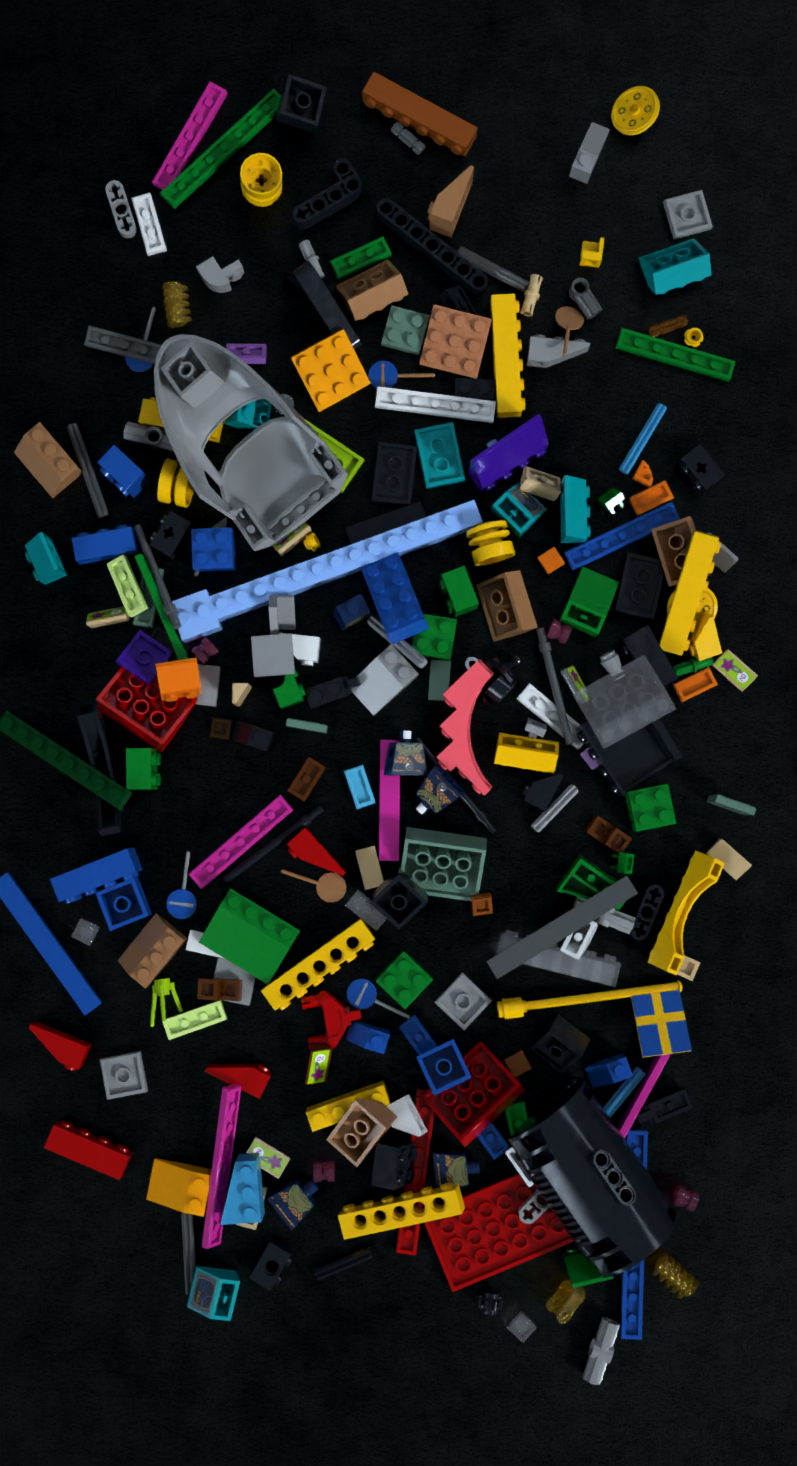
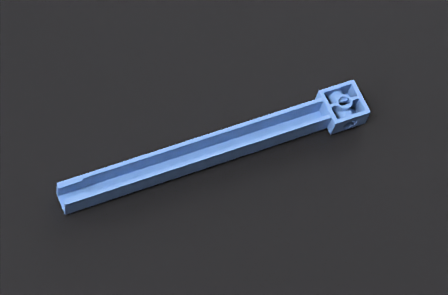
M475 500L212 596L205 589L172 601L178 610L177 616L181 623V628L178 631L181 640L184 643H188L223 630L220 622L269 605L270 595H296L362 571L361 567L398 552L400 556L463 534L483 523Z

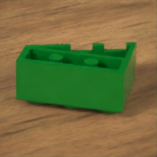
M579 855L557 885V891L581 899H589L617 882V880L582 855ZM625 902L616 906L614 909L620 910V908L623 906Z

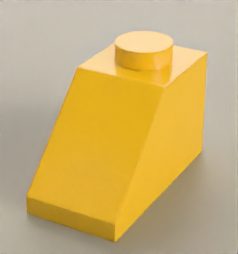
M707 611L703 612L695 625L694 631L689 636L690 644L688 648L691 656H694L699 661L722 654L714 617Z

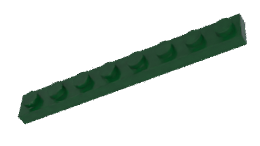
M6 710L0 719V731L117 809H123L132 794L131 791Z

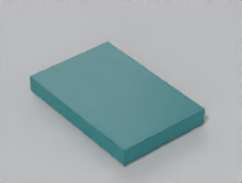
M453 422L414 430L426 489L464 482L465 476Z

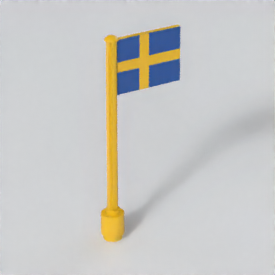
M679 980L674 983L527 1002L522 1000L521 996L505 998L497 1002L499 1018L512 1019L524 1017V1013L528 1010L631 997L642 1058L692 1051L680 995L683 986Z

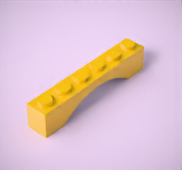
M695 850L694 855L690 859L689 867L682 878L679 890L674 896L670 911L666 915L664 925L658 933L655 946L650 952L648 963L674 975L678 974L685 958L683 931L688 913L698 897L708 887L718 881L725 863Z

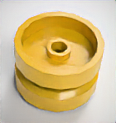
M167 458L160 473L157 492L158 501L170 504L174 500L177 506L187 508L191 502L194 488L182 467H180L179 461Z

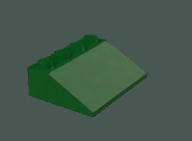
M230 888L199 943L264 983L269 984L300 930Z

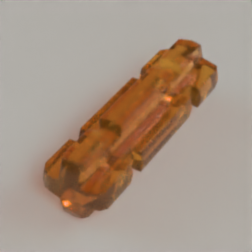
M681 315L676 319L672 318L661 322L659 325H652L649 327L650 336L657 337L660 333L665 334L676 330L678 327H685L688 324L685 315Z

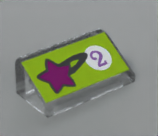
M572 665L562 670L560 674L577 704L582 706L591 701L590 693L575 667Z

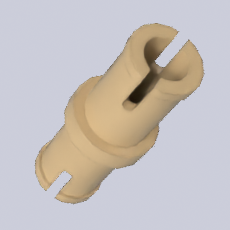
M537 274L530 276L528 288L524 292L525 299L520 313L527 317L533 316L535 303L539 300L540 296L539 289L543 278Z

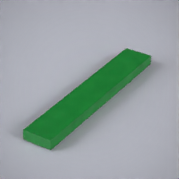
M621 328L615 347L622 351L728 382L731 379L736 362L625 328Z
M143 554L134 556L178 660L189 659L177 630L173 628L170 618L166 616L164 611L165 605Z

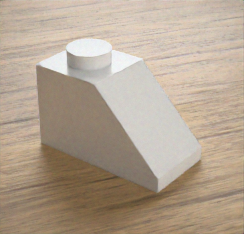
M292 634L293 654L298 661H301V665L313 666V663H318L320 637Z
M592 921L567 936L560 951L579 960L590 944L598 924Z
M409 1094L386 1106L397 1116L391 1125L393 1128L418 1137L428 1132Z

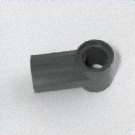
M576 278L570 286L569 296L577 303L588 320L601 312L602 307L589 289L588 281L584 278ZM574 287H581L583 289V292H576Z

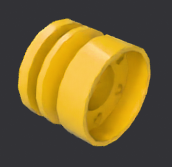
M266 153L252 154L245 159L240 171L243 196L249 203L255 206L266 207L272 205L282 193V170L280 164L274 157Z
M489 521L466 531L467 538H473L468 542L469 546H479V548L471 553L475 566L497 563L515 555L512 541H502V539L510 534L509 530H504L508 526L507 521Z

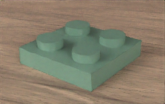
M391 305L381 346L420 355L430 315Z

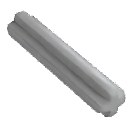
M573 784L569 785L546 811L532 823L531 827L536 832H540L579 790Z

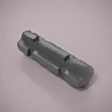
M396 122L392 126L391 132L395 136L398 135V138L410 149L412 147V151L417 155L421 154L425 149V145L421 141L418 142V139L406 128L403 129L404 127L399 122Z

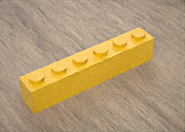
M515 294L491 295L490 311L492 319L497 418L521 417L522 410H525V398H521V391H524V379H520V371H523V360L519 359V352L522 351L521 339H518L517 332L521 331L520 320H517L516 313H519V300H515Z
M697 530L693 531L659 640V645L663 651L682 656L683 651H687L689 648L690 640L688 635L689 632H693L695 629L696 620H694L696 612L699 613L703 601H700L702 593H706L709 584L706 578L708 573L712 574L715 562L712 559L714 553L718 554L721 547L718 536Z

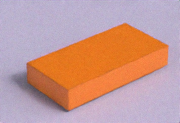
M664 480L630 497L629 501L638 517L672 500L674 496Z
M707 667L672 686L680 702H684L718 684L710 668Z

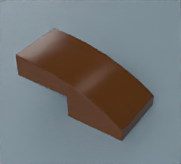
M596 814L585 829L586 833L618 854L619 852L623 853L632 839Z
M198 978L197 999L241 1001L243 980Z

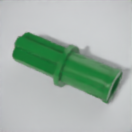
M691 657L688 661L673 665L672 668L677 676L690 672L696 673L699 669L713 666V659L710 657L699 661L697 658L693 659Z

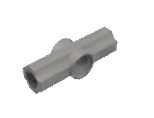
M127 422L125 425L123 436L125 440L145 444L153 449L160 448L174 452L166 431L160 430L157 427H148L132 422ZM152 435H160L157 441H150Z
M577 897L574 902L573 908L578 906L582 902L586 901L587 899H581ZM613 908L593 921L630 934L635 918Z
M602 1317L596 1338H593L590 1343L589 1358L582 1376L584 1380L594 1385H600L606 1365L612 1360L614 1353L613 1344L620 1327L618 1322L608 1317Z

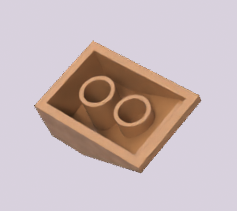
M470 165L440 192L435 202L431 201L427 219L430 222L429 230L452 237L472 186L473 166Z

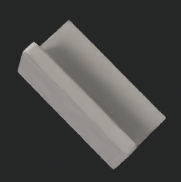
M270 595L268 607L270 635L279 634L280 630H295L294 596Z

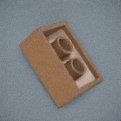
M388 259L336 285L337 291L347 310L355 321L365 319L369 314L380 311L386 305L398 302L408 295L401 273Z
M40 422L24 434L14 451L16 456L52 498L83 474L80 468Z
M690 516L651 529L669 587L676 586L693 531L696 530L693 519Z
M520 570L502 573L476 585L493 642L538 628Z
M156 913L118 959V962L129 976L144 988H147L187 940V937Z
M357 1098L326 1140L353 1165L358 1167L369 1156L376 1143L381 1140L397 1116L383 1103Z

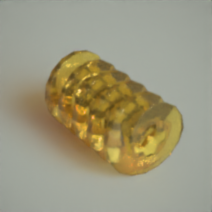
M179 282L164 283L162 287L164 289V303L167 305L165 307L166 319L168 320L167 326L170 328L182 327L192 321L191 317L186 316L191 313V310L185 309L190 303L184 301L189 298V295L183 293L188 290V287Z
M667 1252L658 1258L652 1273L653 1276H657L660 1273V1282L667 1279L665 1286L670 1287L673 1285L671 1288L672 1293L679 1290L677 1294L679 1299L693 1294L698 1287V1280L693 1279V1276L687 1273L685 1268H681V1265L675 1262L673 1257H669Z

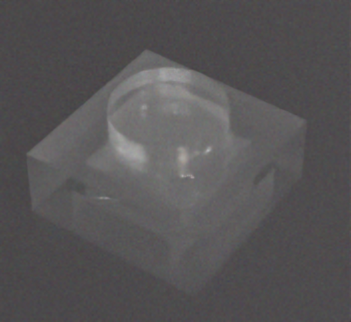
M81 918L71 937L90 946L100 927Z
M522 1311L507 1326L508 1330L522 1343L537 1328L536 1324Z

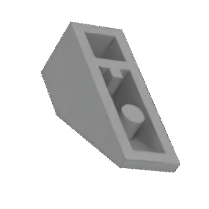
M593 122L591 123L576 155L569 177L586 184L588 183L610 129Z

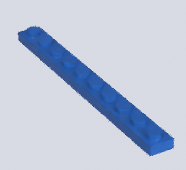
M630 1129L626 1135V1141L647 1170L648 1131ZM644 1260L622 1272L621 1339L642 1340Z

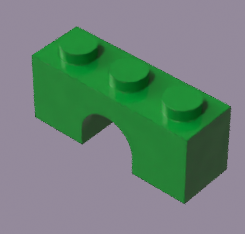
M296 668L295 674L285 675L284 683L280 687L273 689L281 709L304 701L303 696L306 694L302 684L298 685L295 679L298 676Z

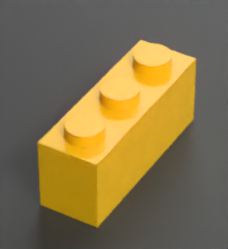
M499 733L494 764L554 773L559 755V742Z

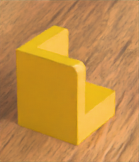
M600 237L598 243L583 241L580 257L581 266L599 268L602 261L604 238Z

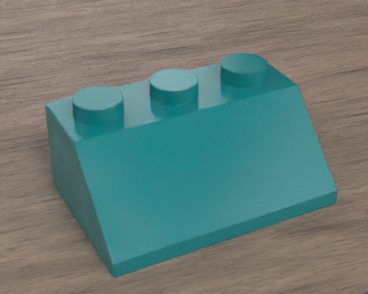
M694 238L639 257V263L648 287L655 295L665 294L671 289L684 287L686 284L694 281H702L712 275L710 254Z
M564 475L561 481V543H585L587 537H590L591 534L590 525H587V518H590V506H587V498L590 497V486H586L585 479Z

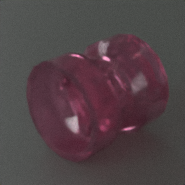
M553 619L546 637L550 639L555 638L559 643L565 645L573 626L563 625L559 620Z
M207 637L201 640L200 645L194 646L191 649L203 664L209 661L211 655H216L219 652Z
M334 1160L327 1161L326 1163H321L320 1161L313 1162L314 1183L321 1182L322 1180L335 1182Z
M677 1185L673 1194L672 1205L677 1207L683 1206L686 1210L694 1212L698 1204L699 1192L694 1190L688 1191L685 1187Z

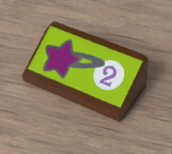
M312 1044L305 1080L306 1085L327 1081L332 1046Z

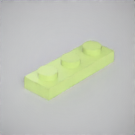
M121 555L107 563L127 615L134 617L148 609L127 556Z
M218 1000L172 1016L162 1022L168 1040L227 1020L222 1001Z

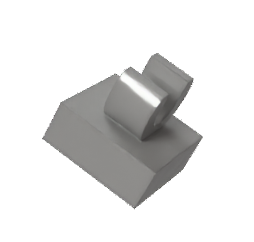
M528 718L525 724V731L529 732L527 737L537 738V735L544 737L547 725Z

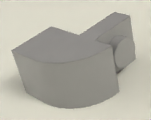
M214 257L196 266L205 285L218 293L231 291L229 282L239 280L244 274V269L239 259L223 269L219 267Z

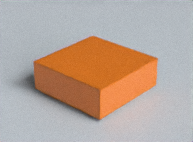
M555 547L537 558L547 575L565 564Z

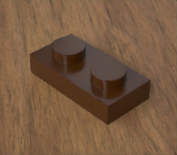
M308 757L287 791L305 802L326 767Z

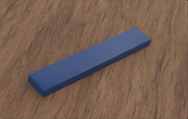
M667 503L564 552V556L571 570L574 571L652 534L651 529L680 520V517L673 503Z

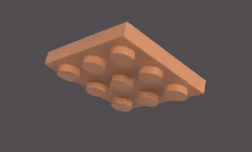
M433 305L419 365L477 379L492 319Z

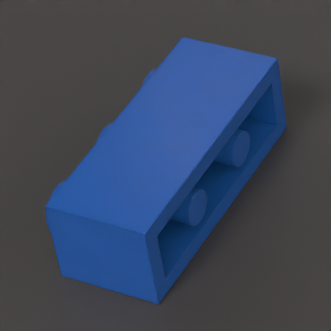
M119 525L115 530L110 531L108 529H99L94 534H89L88 532L79 533L77 537L71 538L75 560L80 565L117 558L121 555L138 554L135 531L131 526L128 527V525Z

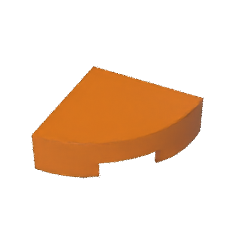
M642 460L632 479L650 488L653 482L652 472L649 465Z

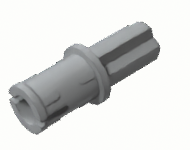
M304 240L299 244L303 257L313 265L322 279L325 275L318 262L319 257L315 255L310 241Z

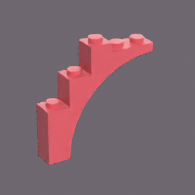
M479 659L443 694L446 697L444 699L451 708L455 707L456 710L440 725L442 728L441 732L446 738H452L454 741L437 758L439 759V765L443 769H448L451 772L457 767L459 769L458 773L464 779L468 778L473 783L472 787L477 793L486 795L491 790L492 785L484 777L475 760L471 746L470 725L476 699L494 673Z

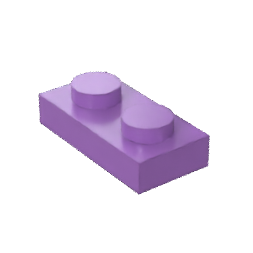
M266 344L226 345V349L246 364H266Z

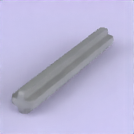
M372 615L367 620L369 626L391 643L381 620ZM405 640L392 644L419 668H423L427 664L426 658Z

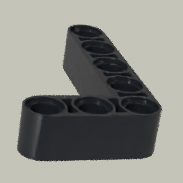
M298 260L283 271L290 284L301 289L329 335L344 329L354 350L362 345L319 274L308 260Z

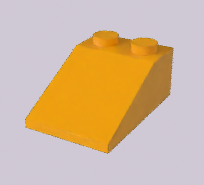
M155 1158L146 1200L183 1213L204 1217L207 1210L212 1169Z

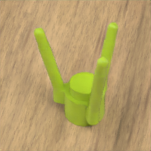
M170 978L154 980V985H152L151 1027L154 1026L157 996H160L162 1021H166L164 995H170L169 990H171L179 1012H183L175 990L174 982L170 983Z

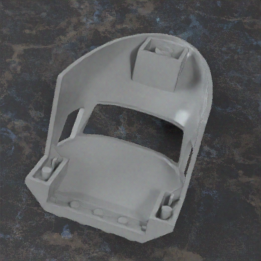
M176 335L170 337L161 345L154 367L155 396L159 414L170 444L199 498L232 519L254 551L279 544L341 492L348 476L341 463L303 417L248 364L216 342L196 335ZM266 399L285 415L284 417L271 419L263 423L242 439L227 455L219 472L204 453L205 445L216 428L232 413L249 402ZM204 470L219 485L222 498L210 487Z

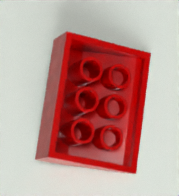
M121 667L95 701H98L101 712L162 753L185 721L198 698L181 697L172 702L161 700L158 677L149 686Z
M481 1041L463 1057L471 1079L435 1096L429 1088L421 1096L464 1147L525 1092L518 1080Z

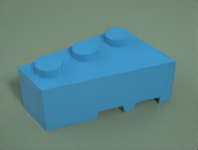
M260 1153L238 1155L220 1225L262 1222L265 1209Z

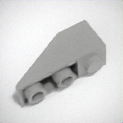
M544 335L531 336L526 366L550 367L588 352L590 343L585 342L583 339L569 340L567 355L563 356L565 338L555 337L551 339L546 338Z

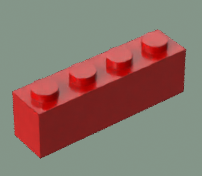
M61 1120V1122L57 1121L53 1125L44 1146L49 1151L118 1180L123 1176L133 1153L124 1145H114L110 1143L108 1138L102 1136L95 1137L91 1135L89 1130L83 1128L79 1130L72 1127L70 1122Z

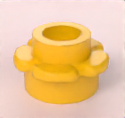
M698 328L688 329L684 334V342L692 347H698L704 338L702 331Z
M315 533L305 534L306 539L303 540L307 550L315 552L321 546Z

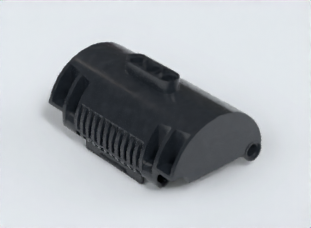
M575 1077L563 1086V1090L518 1127V1131L508 1141L516 1151L514 1156L529 1175V1178L572 1240H574L586 1260L592 1261L601 1276L607 1278L632 1268L658 1249L676 1227L678 1214L674 1209L669 1208L667 1198L591 1090L585 1088L586 1082L582 1077ZM597 1155H599L600 1157V1163L598 1165L596 1163ZM609 1173L612 1174L611 1182L608 1180ZM622 1190L624 1191L625 1195L623 1200L620 1197Z

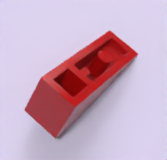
M304 828L287 844L290 847L287 849L288 852L295 859L299 857L301 860L342 876L346 873L307 828Z
M36 1021L30 1024L29 1029L58 1062L64 1064L66 1069L75 1071V1069L79 1070L83 1066L92 1043Z
M209 1064L204 1071L231 1085H241V1090L259 1099L272 1074L269 1072V1068L262 1064H258V1066L255 1064Z

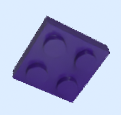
M139 630L118 657L116 663L150 686L157 677L155 664L168 662L173 656V652Z

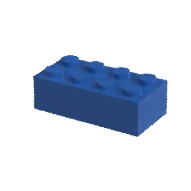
M398 552L361 567L391 644L429 629Z
M127 848L51 878L50 881L58 901H65L68 904L82 899L81 894L88 896L101 891V886L108 888L119 884V879L121 878L125 881L139 876L138 872L143 869L135 848Z

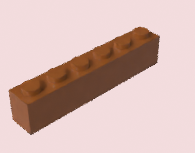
M375 72L372 73L362 91V100L366 106L380 110L388 118H395L401 125L415 129L421 136L432 138L436 144L445 145L457 155L466 156L477 137L478 127Z

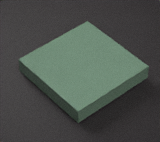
M719 794L709 795L707 799L708 803L742 815H754L756 808Z

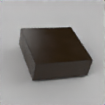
M212 717L209 737L230 740L233 720Z

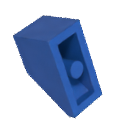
M356 1020L351 1021L352 1025L348 1028L346 1040L362 1048L381 1054L385 1053L390 1036L389 1030Z
M623 1053L584 1067L592 1087L614 1084L633 1076L627 1058Z

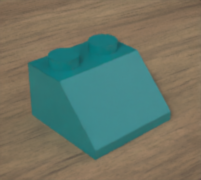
M43 532L38 533L25 545L27 550L25 556L29 563H33L35 568L33 574L37 581L46 585L67 576L52 539Z

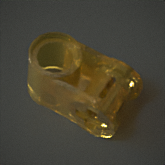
M565 1280L548 1300L546 1308L557 1316L556 1318L559 1323H566L585 1299V1290L583 1287L573 1288L570 1280Z

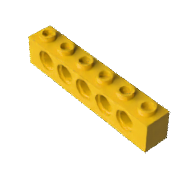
M360 918L262 988L261 992L275 1011L278 1008L282 1011L291 1004L290 1000L296 996L299 999L308 992L306 988L313 984L315 987L323 982L324 975L327 973L332 975L341 968L340 964L345 960L349 963L357 957L356 953L359 950L363 949L366 951L374 945L372 941L375 940V936L363 919ZM349 937H356L359 944L356 947H350L347 944V939ZM332 949H339L342 952V957L339 959L332 958ZM318 960L325 963V969L322 971H318L314 967V963ZM301 972L306 973L309 977V980L305 983L298 980V974ZM284 984L290 985L292 993L284 994L281 991V986Z
M448 1182L435 1189L426 1187L417 1193L407 1191L399 1197L389 1195L376 1202L374 1200H367L358 1206L354 1204L346 1205L338 1214L343 1238L345 1240L461 1215L465 1205L459 1183L452 1185V1182ZM435 1198H442L445 1204H438ZM416 1202L423 1203L425 1208H418ZM396 1206L403 1207L405 1213H400ZM377 1211H383L386 1217H380ZM358 1215H363L366 1221L359 1220Z

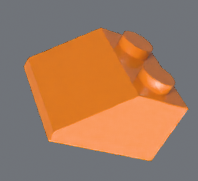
M197 657L155 664L161 700L172 702L181 697L195 698L202 694Z

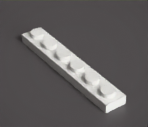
M379 386L377 387L375 408L489 423L494 421L496 401Z

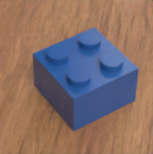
M115 445L97 462L102 467L100 471L111 483L116 481L114 485L126 497L130 494L135 498L150 482L145 473Z
M232 528L191 529L192 566L195 572L236 571L234 530Z
M138 877L131 878L95 893L110 931L152 914Z
M454 1039L416 1057L434 1096L471 1079V1075Z

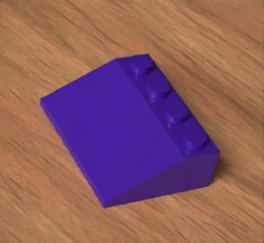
M540 414L471 459L468 474L481 493L485 490L490 492L497 487V482L502 479L506 481L514 475L513 471L518 468L522 470L530 464L532 458L536 457L538 459L547 452L546 449L549 443Z

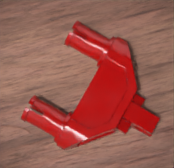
M321 990L316 995L301 997L303 1010L319 1006L323 1008L327 1030L325 1035L308 1037V1043H310L309 1050H311L314 1042L316 1044L332 1046V1049H334L347 1026L352 1025L351 1021L362 1018L360 1009L350 1011L349 1006L344 1007L339 1000L326 990Z

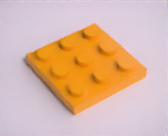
M344 329L333 333L290 357L318 412L371 384Z

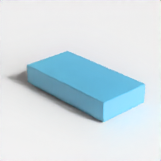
M360 765L344 771L356 809L376 803L364 766Z

